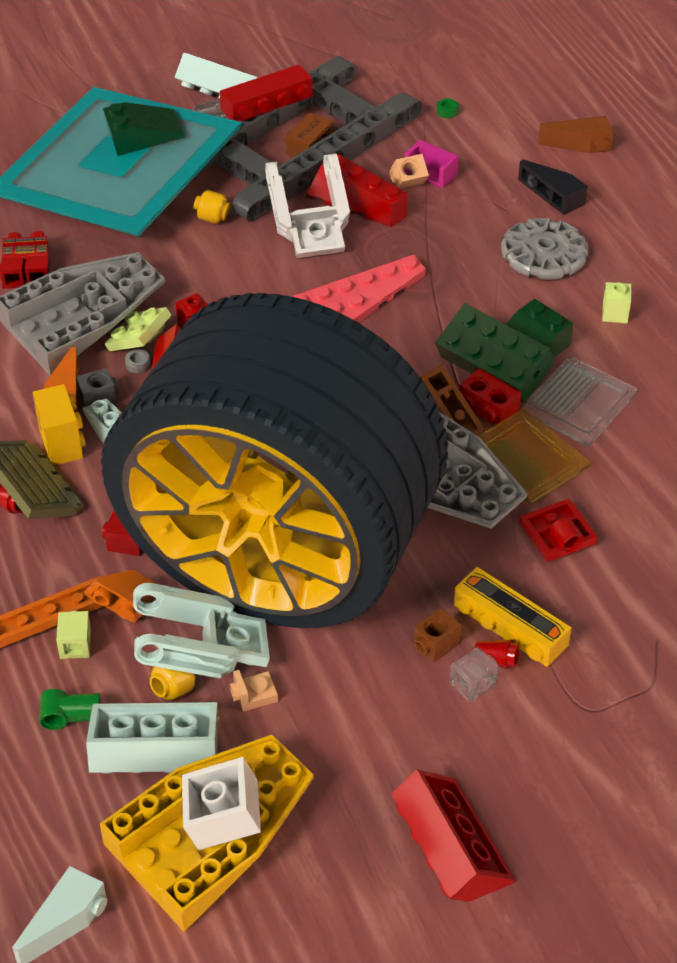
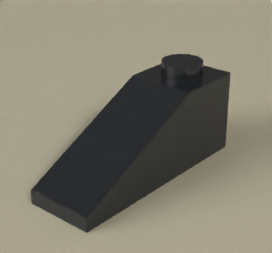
M524 159L520 161L518 180L560 213L566 215L585 205L588 186L574 175Z

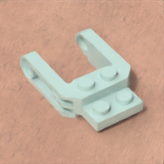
M143 583L135 588L133 592V606L138 613L204 627L202 631L203 641L168 634L165 636L157 634L137 636L134 641V655L141 664L215 678H222L234 671L237 662L262 667L267 666L270 656L265 619L237 614L233 611L234 605L216 595L154 583ZM145 595H152L156 598L152 603H144L140 599ZM151 644L157 646L158 649L154 652H145L142 650V647Z

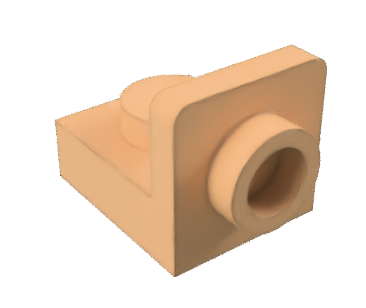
M239 670L233 671L234 683L229 684L234 702L239 700L243 712L278 702V694L268 671L242 678Z

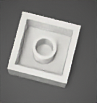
M244 757L182 775L183 828L198 850L261 832L258 780Z

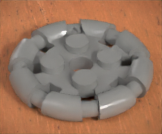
M551 218L528 219L526 223L519 222L505 233L504 239L501 242V253L504 260L510 262L509 266L526 277H530V275L537 276L539 280L562 279L565 274L570 276L576 273L586 263L589 248L587 240L583 235H579L578 229L561 220L559 222L551 221Z

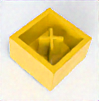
M64 384L33 391L38 427L51 464L55 466L83 459L81 448L86 447L83 432L78 430L83 428L80 413H74L76 404L73 394L67 393Z

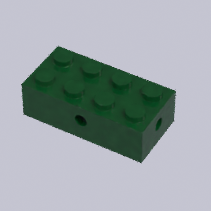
M466 303L460 308L435 342L441 358L470 374H473L478 368L484 370L520 391V401L523 403L527 401L554 364L549 347Z

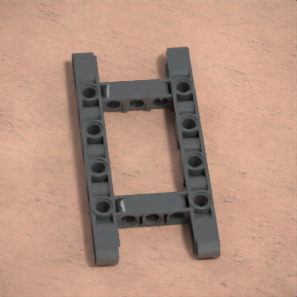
M336 56L308 72L312 77L313 97L240 121L242 122V127L198 174L217 164L250 185L237 193L238 195L233 200L231 208L236 214L252 222L273 208L265 173V163L271 161L248 148L249 144L266 135L274 127L281 126L299 115V112L309 106L316 105L327 111V114L339 118L346 124L282 165H277L278 174L282 177L286 200H289L310 187L323 164L324 155L339 154L351 161L417 118L422 110V102L407 93H398L377 107L343 88L355 76L356 65L341 56Z

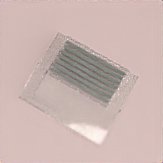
M571 356L565 359L528 398V402L521 409V413L589 447L638 393V388Z

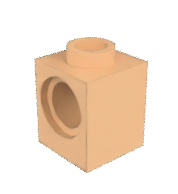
M422 154L396 159L390 169L391 180L393 183H396L399 189L424 184L429 176ZM403 169L410 170L412 175H406Z

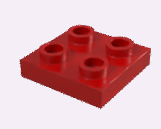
M569 498L520 516L519 524L546 562L597 544L598 536Z

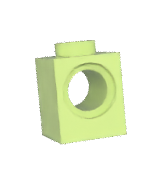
M606 282L602 321L628 323L631 305V284Z
M88 611L58 612L56 641L60 659L90 658L91 625Z

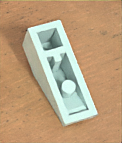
M69 866L12 947L16 962L29 963L88 927L94 917L100 916L106 907L107 898L104 882Z

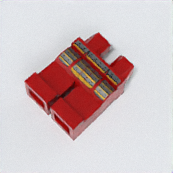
M34 231L31 237H22L18 232H12L8 234L7 238H3L2 261L0 264L2 289L19 288L25 285V274L27 283L35 280L32 278L35 274L41 273L45 276L50 273V252L47 236L44 235L43 231ZM11 275H19L20 279L17 281H9L8 277Z

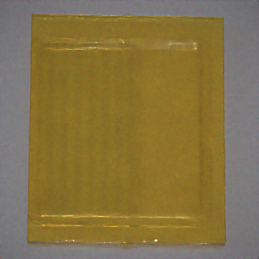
M524 408L479 435L527 492V498L523 502H528L530 505L591 466L590 461Z

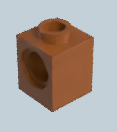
M439 608L415 625L414 645L419 653L428 656L435 662L460 644L461 624L442 608Z

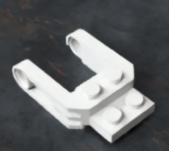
M337 154L324 155L323 157L332 207L323 206L295 210L292 213L288 210L282 177L278 174L277 162L265 163L266 179L277 232L294 243L296 258L339 253L345 250L342 230L348 224L350 209Z

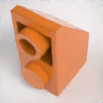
M128 570L98 577L85 590L84 595L93 599L95 603L117 613L121 618L135 623L142 616L133 606V592L135 588L143 583H157L135 570ZM145 595L140 600L144 603H150L153 596Z

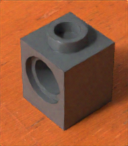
M107 368L76 376L78 392L84 408L92 405L97 400L105 398L113 405L117 404L115 393H119L118 383L115 377H110Z

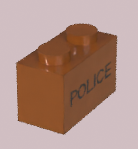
M309 113L286 134L284 140L286 155L295 157L332 134L333 121Z

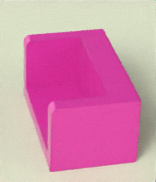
M422 140L417 141L404 154V158L422 154L429 174L426 182L442 189L458 174V155ZM404 169L405 173L412 175L410 170Z

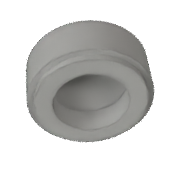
M141 349L130 351L125 356L126 369L134 374L148 371L151 367L150 354Z

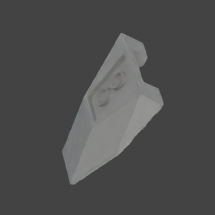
M139 252L60 268L1 295L0 322L51 376L71 347H76L78 356L165 283V278Z
M440 413L444 421L443 426L447 432L445 437L448 442L447 466L428 508L492 529L527 498V492L479 436Z

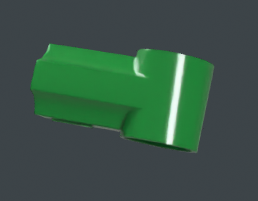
M60 689L43 691L40 696L39 724L48 730H58L65 727L67 722L90 721L92 705L101 704L100 693L67 695L66 692Z

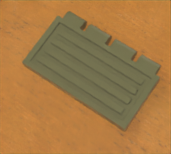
M27 440L0 441V483L27 519L75 516L76 512L83 509L84 504L62 476L58 474V471L51 462L45 458V455L35 443H28Z

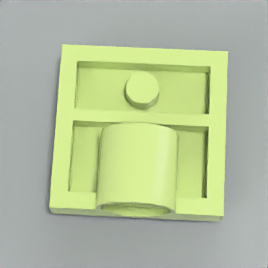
M153 307L142 312L133 311L125 317V321L121 326L115 328L110 333L111 337L104 344L109 352L142 347L146 343H151L164 329L165 322L172 315L167 307L159 309Z

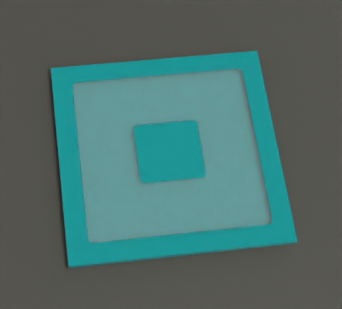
M93 87L0 176V198L140 236L242 127V122ZM128 102L174 109L185 138L117 156L103 108L115 103Z

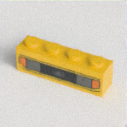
M476 567L455 587L454 606L461 613L471 616L480 622L484 628L492 630L504 638V640H513V643H518L520 649L527 653L534 661H539L548 667L569 646L572 627L482 569Z

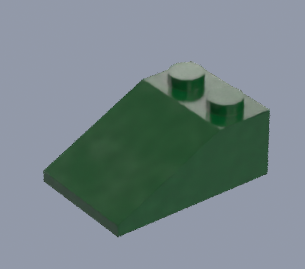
M128 102L115 103L103 108L117 156L185 138L174 109Z
M533 299L517 310L506 323L507 326L549 347L553 358L571 344L573 323L537 299Z

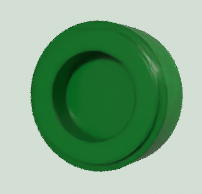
M445 98L437 102L436 113L440 117L453 118L458 115L459 104L457 101Z

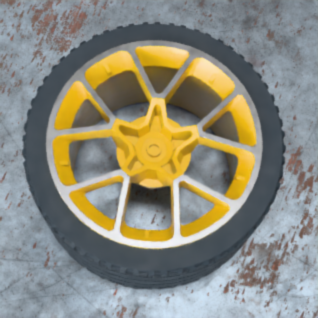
M245 293L244 295H232L230 298L224 297L218 302H211L207 307H202L186 321L109 430L101 453L102 476L111 505L126 531L152 561L180 584L191 591L224 598L234 605L233 611L237 614L262 618L268 624L292 628L328 627L339 625L343 622L351 621L354 617L361 616L363 612H367L372 605H375L382 596L444 476L447 466L446 460L448 458V442L445 439L447 432L443 426L444 421L440 416L439 408L423 380L395 349L374 332L344 314L308 300L280 294ZM259 453L288 469L285 473L258 456Z

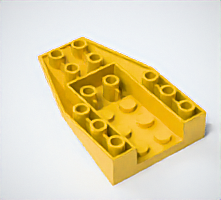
M269 735L175 769L100 823L103 844L185 932L261 856L314 779V774L273 735ZM244 757L258 780L261 832L198 850L183 828L182 775Z

